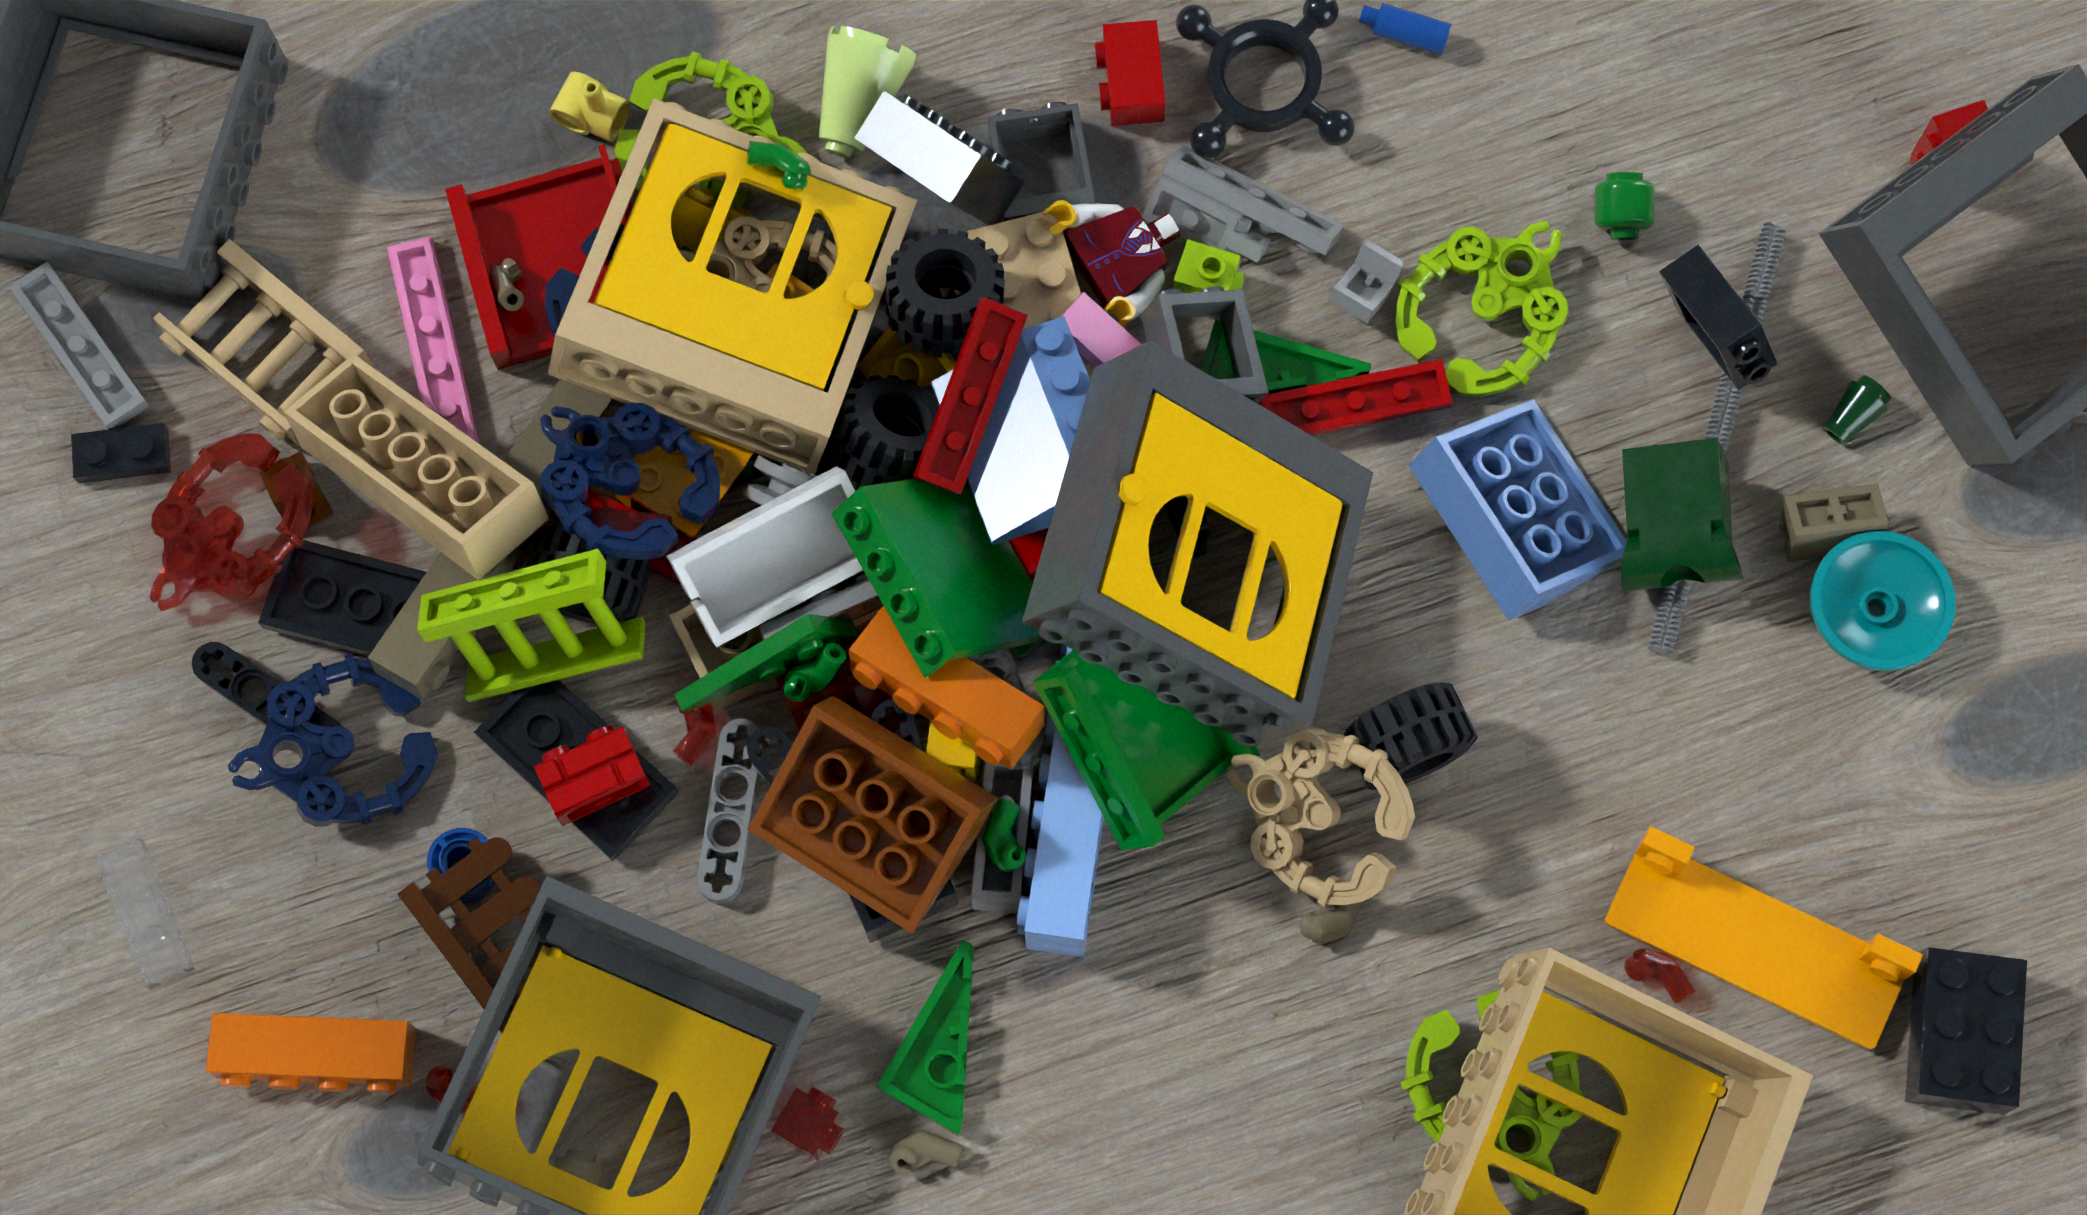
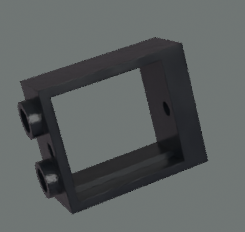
M1699 244L1659 271L1678 313L1738 391L1747 384H1754L1764 379L1771 368L1778 364L1761 323Z

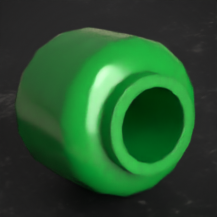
M1616 172L1606 174V181L1599 183L1595 187V224L1602 230L1611 231L1612 240L1638 239L1639 230L1648 229L1654 224V186L1650 182L1643 180V173Z

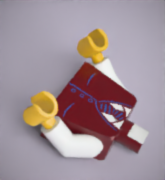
M1065 200L1054 202L1042 212L1044 216L1051 214L1058 220V223L1049 229L1052 235H1058L1066 228H1070L1065 233L1069 254L1104 311L1110 316L1115 315L1119 319L1118 323L1123 328L1131 320L1140 316L1155 299V296L1160 293L1165 283L1164 271L1168 263V259L1161 247L1181 236L1178 226L1170 214L1166 213L1146 224L1136 207L1124 209L1118 204L1071 205Z

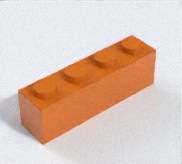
M882 606L849 649L852 674L861 684L870 689L880 688L891 695L893 701L907 713L916 714L918 712L933 721L934 727L947 738L955 740L958 737L973 746L975 753L989 764L997 765L1000 763L1012 770L1044 727L1045 706L967 657L950 660L930 677L924 678L884 606Z
M212 1013L206 1072L217 1079H221L220 1086L230 1088H250L251 1080L269 1081V1088L279 1090H298L299 1082L318 1083V1090L328 1092H347L348 1084L367 1085L366 1091L370 1093L396 1094L397 1086L411 1087L417 1028L410 1022L401 1020Z

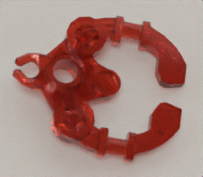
M238 434L223 439L208 448L203 446L198 452L200 455L198 460L187 472L181 471L167 497L155 508L152 514L151 527L155 535L163 539L162 564L164 569L155 579L149 598L153 603L158 602L157 607L161 611L178 606L192 592H215L233 603L245 601L254 594L260 584L283 568V565L280 563L294 547L299 549L305 543L302 539L310 522L313 507L312 481L291 463L277 473L272 480L274 494L286 505L282 521L275 527L281 534L267 550L259 546L254 551V555L249 558L236 551H232L234 542L244 527V521L240 514L227 506H220L204 517L200 508L195 505L198 497H201L205 492L201 484L214 469L222 473L227 466L238 461L256 472L265 473L271 469L281 451L261 434ZM174 583V594L170 598L160 600L163 587L166 584Z

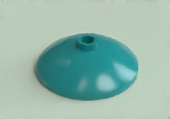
M1871 531L1860 533L1837 544L1819 564L1813 576L1810 589L1812 617L1824 641L1842 658L1857 666L1871 670H1901L1924 661L1944 642L1950 632L1955 616L1956 601L1954 587L1942 562L1920 542L1894 532ZM1874 603L1879 605L1883 615H1872L1868 610V604Z

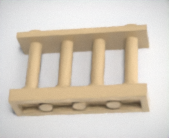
M229 239L217 251L226 265V268L222 271L225 276L177 326L159 312L153 318L163 332L159 336V340L178 357L185 351L262 416L259 424L274 438L280 441L285 435L298 446L299 442L283 411L353 354L370 366L373 365L364 349ZM249 286L259 294L255 299L258 303L209 354L194 342L191 337L238 288L244 290ZM282 313L292 322L289 326L291 331L242 382L224 365L271 316L277 318ZM313 341L317 342L326 350L322 354L325 359L277 409L273 408L258 395L259 391L305 343L310 346Z

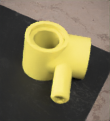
M570 72L549 110V115L558 124L574 133L581 135L591 133L613 142L618 138L620 129H623L627 122L630 102L609 92L605 86L592 77L580 72Z

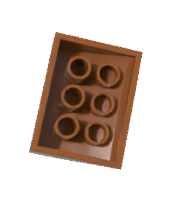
M831 696L813 706L747 830L905 930L914 933L975 840L998 798L835 696Z

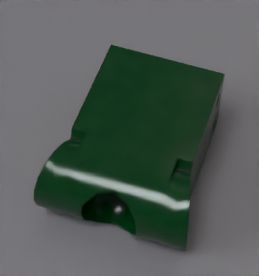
M1718 438L1622 449L1626 525L1629 537L1623 553L1621 567L1623 591L1665 588L1686 579L1702 583L1744 579L1732 544L1728 459Z

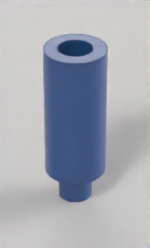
M1382 3L1380 9L1364 5L1359 19L1360 23L1374 27L1373 35L1438 55L1443 54L1452 25L1451 23Z

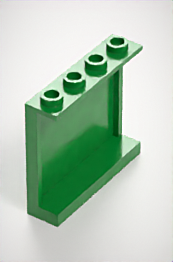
M919 479L861 486L831 513L924 678L930 677L950 660L1012 647L1019 658L1032 654L1047 641L1039 635V631L1022 623L1033 582L1009 541L995 545L991 544L967 480L961 495L946 491Z
M1181 600L1182 606L1186 608L1185 604ZM1072 650L1035 679L1033 684L1121 850L1155 846L1165 837L1160 825L1231 766L1233 756L1247 753L1255 756L1260 755L1256 746H1246L1237 743L1232 739V734L1217 726H1209L1198 722L1194 718V714L1179 706L1168 705L1159 701L1155 693L1140 685L1123 682L1118 678V673L1101 664L1086 662L1079 657L1077 651Z

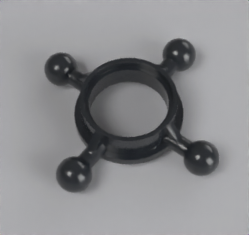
M1306 0L1303 6L1304 17L1295 27L1277 20L1258 19L1242 23L1232 28L1226 34L1212 25L1210 13L1200 5H1188L1178 13L1176 28L1179 34L1190 41L1203 40L1213 48L1209 61L1208 81L1212 95L1222 110L1212 122L1200 123L1193 129L1190 136V145L1198 156L1214 158L1222 153L1226 146V133L1235 124L1251 131L1272 132L1290 126L1299 118L1310 119L1318 125L1321 139L1329 145L1341 146L1352 138L1355 129L1352 117L1343 110L1334 109L1329 111L1315 101L1322 80V65L1318 51L1309 37L1316 29L1327 28L1336 21L1339 14L1336 0ZM1263 45L1277 47L1289 53L1298 62L1304 75V86L1300 94L1290 104L1276 110L1262 111L1249 108L1232 96L1225 82V70L1238 53L1250 47Z

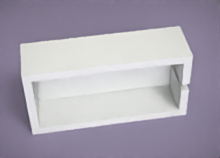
M836 466L666 555L685 593L691 600L697 598L691 604L715 647L726 643L863 570L831 514L855 492L845 470Z

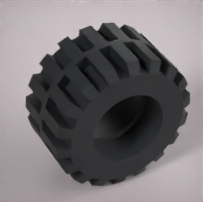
M938 229V234L930 235L928 231L919 233L917 241L909 238L902 243V251L895 250L891 256V265L887 266L886 315L889 316L888 324L891 330L898 331V339L904 345L912 342L913 351L920 354L925 350L932 351V357L942 358V353H951L952 358L958 357L980 298L986 297L1004 305L1005 279L1003 264L998 263V254L993 248L985 250V241L979 237L973 240L969 239L968 232L958 230L956 235L948 234V229ZM937 288H951L964 293V295L953 299H939L926 294V292Z
M873 375L869 377L868 381L865 379L857 381L854 388L850 387L846 393L829 436L828 450L829 454L834 455L832 460L834 465L845 470L850 482L855 481L859 484V488L861 486L916 479L913 475L939 409L934 391L928 387L922 388L914 380L908 378L907 381L901 380L896 375H888L887 378Z
M563 525L545 526V528L539 530L527 567L587 552L589 550L586 549V541L575 532L568 534L563 529ZM601 553L606 560L604 601L618 622L636 618L652 572V564L648 559H624ZM582 602L558 608L562 615L597 625Z
M1450 683L1426 684L1398 694L1360 715L1344 732V736L1353 735L1359 738V744L1373 752L1378 749L1387 752V760L1397 770L1405 784L1422 778L1453 762L1466 753L1478 738L1453 685ZM1358 766L1360 773L1364 779V773L1366 769ZM1364 780L1368 789L1377 790L1373 783Z

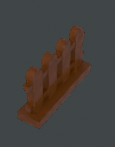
M475 837L467 843L472 852L442 875L436 867L425 874L431 881L430 884L420 889L416 883L412 882L397 893L483 1009H485L515 945L514 942L502 952H499L489 937L519 915L525 922L531 910L530 907L534 904L541 889L539 882L530 876H522L512 883L509 881L500 868L510 861L512 848L505 839L500 837L491 838L483 844ZM491 876L501 891L470 913L460 898ZM449 906L460 920L451 929L440 916V913ZM539 942L527 970L534 965L544 944ZM478 945L490 960L482 967H479L469 954ZM522 981L516 992V996L518 998L524 987ZM517 1001L509 1007L499 1028L501 1033H503Z

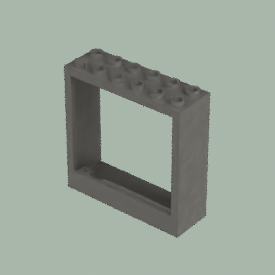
M0 0V220L14 179L19 175L68 30L241 67L178 260L0 221V258L34 266H41L48 261L53 269L57 271L200 302L221 280L222 273L220 270L222 265L220 263L222 259L217 251L229 239L234 241L236 213L238 207H243L247 201L249 193L247 179L251 167L256 166L261 158L262 141L260 139L265 125L271 124L275 114L274 96L278 84L282 85L288 74V59L281 50L267 21L176 0Z
M2079 64L2032 76L1818 233L1967 465H1988L1989 467L1999 464L2020 465L2036 454L2035 446L2045 438H2055L2071 428L2073 425L2071 419L2081 411L2087 412V365L2008 423L1902 256L2032 161L2034 152L2058 134L2087 179V77Z

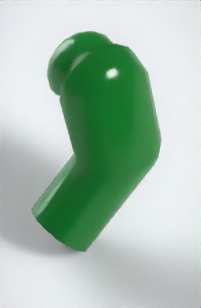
M829 643L823 648L816 659L792 668L784 679L785 695L792 701L801 702L805 701L810 693L824 689L846 659L845 650L836 643Z

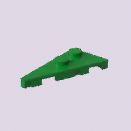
M1215 319L1200 370L1215 379L1235 378L1222 323L1220 320ZM1253 330L1268 394L1361 376L1370 372L1371 363Z
M806 614L674 695L681 711L689 712L758 681L762 683L772 681L782 676L787 671L786 669L819 656L827 644L836 643L842 646L856 640L859 634L852 620Z
M964 939L961 941L876 1086L880 1092L956 1136L960 1135L963 1124L974 947Z

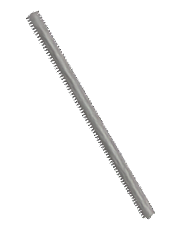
M1772 222L1763 223L1765 227L1761 228L1762 232L1759 234L1758 248H1755V258L1752 259V269L1749 270L1751 274H1748V284L1745 285L1747 289H1744L1745 294H1743V302L1760 323L1765 314V304L1768 303L1766 299H1769L1768 294H1770L1769 289L1772 288V279L1775 277L1776 263H1779V253L1782 252L1783 237H1786L1784 232H1787L1786 229L1775 226ZM1722 372L1721 375L1723 377L1720 378L1721 383L1718 384L1720 388H1717V398L1714 399V409L1711 410L1713 414H1710L1711 419L1708 421L1710 424L1707 425L1709 430H1706L1707 435H1704V438H1718L1725 455H1727V447L1729 446V440H1731L1730 435H1732L1733 425L1735 424L1734 419L1737 418V409H1739L1740 398H1742L1741 393L1744 391L1743 388L1738 391L1725 372ZM1686 579L1664 588L1665 590H1662L1663 595L1660 597L1662 601H1659L1661 606H1658L1659 612H1656L1658 617H1655L1656 623H1653L1655 628H1652L1653 633L1650 634L1652 639H1649L1650 644L1647 645L1650 651L1669 657L1668 652L1672 653L1674 648H1671L1676 644L1674 642L1677 640V637L1674 636H1677L1679 633L1677 631L1680 629L1677 625H1680L1682 622L1680 620L1683 618L1679 614H1683L1685 611L1682 609L1686 605L1682 603L1687 601L1685 598L1689 596L1690 588L1688 587L1692 585L1690 583L1692 580Z

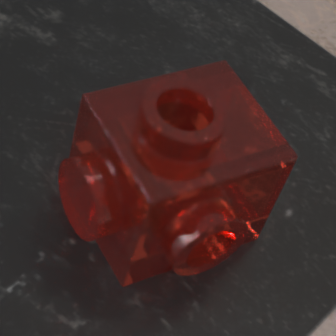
M811 1087L808 1094L795 1088L771 1132L779 1141L819 1162L824 1152L830 1155L837 1146L844 1132V1128L840 1126L843 1119L840 1113L833 1109L837 1101L814 1087Z

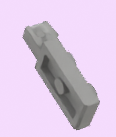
M1165 174L1158 177L1142 215L1143 219L1152 222L1168 213L1178 226L1181 234L1180 238L1234 254H1241L1255 262H1258L1265 255L1271 241L1270 237L1251 228L1250 226L1253 221L1243 216L1244 214Z

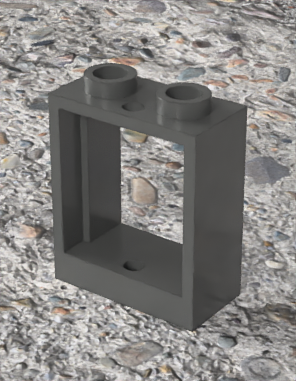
M1051 102L1042 106L1041 109L1029 111L1006 109L997 113L996 116L988 117L991 149L1005 157L1003 147L1005 143L1069 134L1078 189L1014 199L1003 215L1004 222L1043 212L1058 200H1065L1071 205L1096 204L1078 103L1067 105L1065 102Z
M1213 286L1195 293H1183L1180 289H1169L1158 293L1150 305L1141 313L1147 342L1151 340L1185 360L1175 318L1220 315L1235 378L1217 380L1258 404L1269 392L1243 289L1225 291L1221 286Z

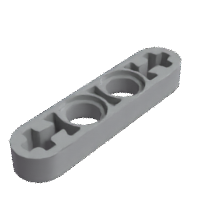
M745 718L734 719L728 722L722 728L719 736L697 873V885L702 895L709 902L717 905L727 904L735 900L742 889L751 834L747 829L753 819L760 774L753 765L751 769H747L735 764L737 751L734 744L729 742L731 738H738L740 731H747L750 738L756 731L760 730L753 721ZM764 742L760 745L762 755L759 757L760 760L763 757ZM747 745L743 751L742 760L744 765L752 764L748 757ZM726 760L734 763V765L724 766ZM731 776L743 777L748 782L746 794L738 800L726 799L721 793L723 782ZM724 822L735 823L741 830L739 840L730 847L720 846L714 841L715 829ZM711 853L724 858L738 856L735 863L726 859L725 874L728 879L733 881L731 885H724L721 893H715L712 884L707 882L708 877L713 878L717 876L719 861L717 858L710 859Z

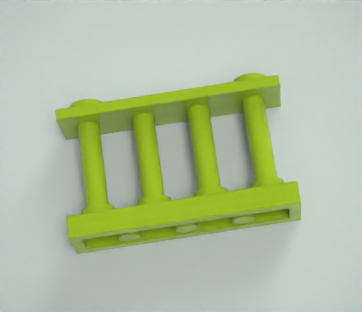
M594 549L421 595L417 632L425 643L446 637L452 638L468 661L464 697L468 702L641 659L644 655L646 622L643 617L618 622L603 599L606 560L599 549ZM582 602L599 628L574 633L558 608ZM538 614L555 639L531 645L514 620ZM494 625L511 650L487 656L470 631Z

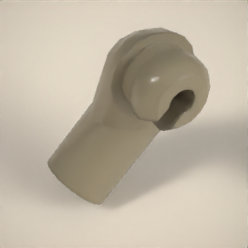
M506 258L499 266L495 264L489 275L497 303L509 311H516L523 305L524 296L521 291L513 286V283L522 278L523 272L511 258Z
M1362 902L1349 905H1335L1334 909L1318 913L1317 915L1313 912L1307 913L1300 921L1301 934L1303 937L1311 939L1314 943L1325 944L1347 936L1353 927Z
M921 1130L897 1142L890 1152L889 1162L892 1169L899 1174H908L930 1160L955 1169L960 1160L964 1145L929 1131Z

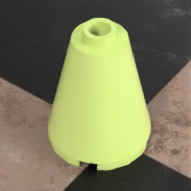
M834 26L830 28L827 38L819 139L827 143L825 151L843 158H851L852 152H863L865 145L855 139V136L884 91L894 97L897 95L914 66L916 53L901 45L899 53L895 52L888 45V38L848 26H841L840 31Z

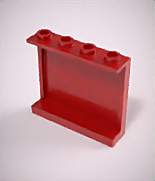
M605 144L598 146L601 158L469 195H467L463 184L445 189L489 353L497 370L552 355L555 338L550 331L545 313L546 283L560 268L580 277L587 260L581 252L580 245L595 229L600 228L623 173L619 158L610 160ZM631 200L628 204L621 224H626L627 219L633 207ZM506 258H511L523 272L522 278L513 283V286L521 291L524 296L523 305L516 311H509L497 303L489 275L492 267L495 264L499 266ZM609 265L602 267L588 301L589 303L593 304Z

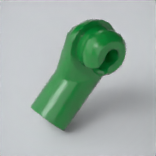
M749 141L747 151L748 165L778 168L784 171L782 183L785 188L796 190L806 188L808 183L807 174H811L810 165L807 161L788 146Z
M999 798L983 833L982 841L994 865L1008 872L1020 868L1026 859L1024 847L1019 846L1011 832L1021 808L1011 801Z

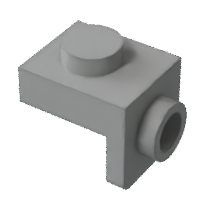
M1365 241L1359 250L1355 262L1334 286L1328 300L1368 323L1392 294L1405 264L1401 259L1371 241Z

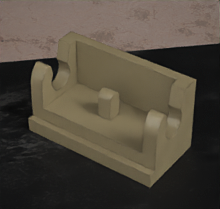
M1878 483L1785 495L1783 499L1784 507L1780 517V529L1787 530L1788 534L1785 544V554L1788 562L1825 557L1832 548L1851 536L1871 531H1887L1889 526Z

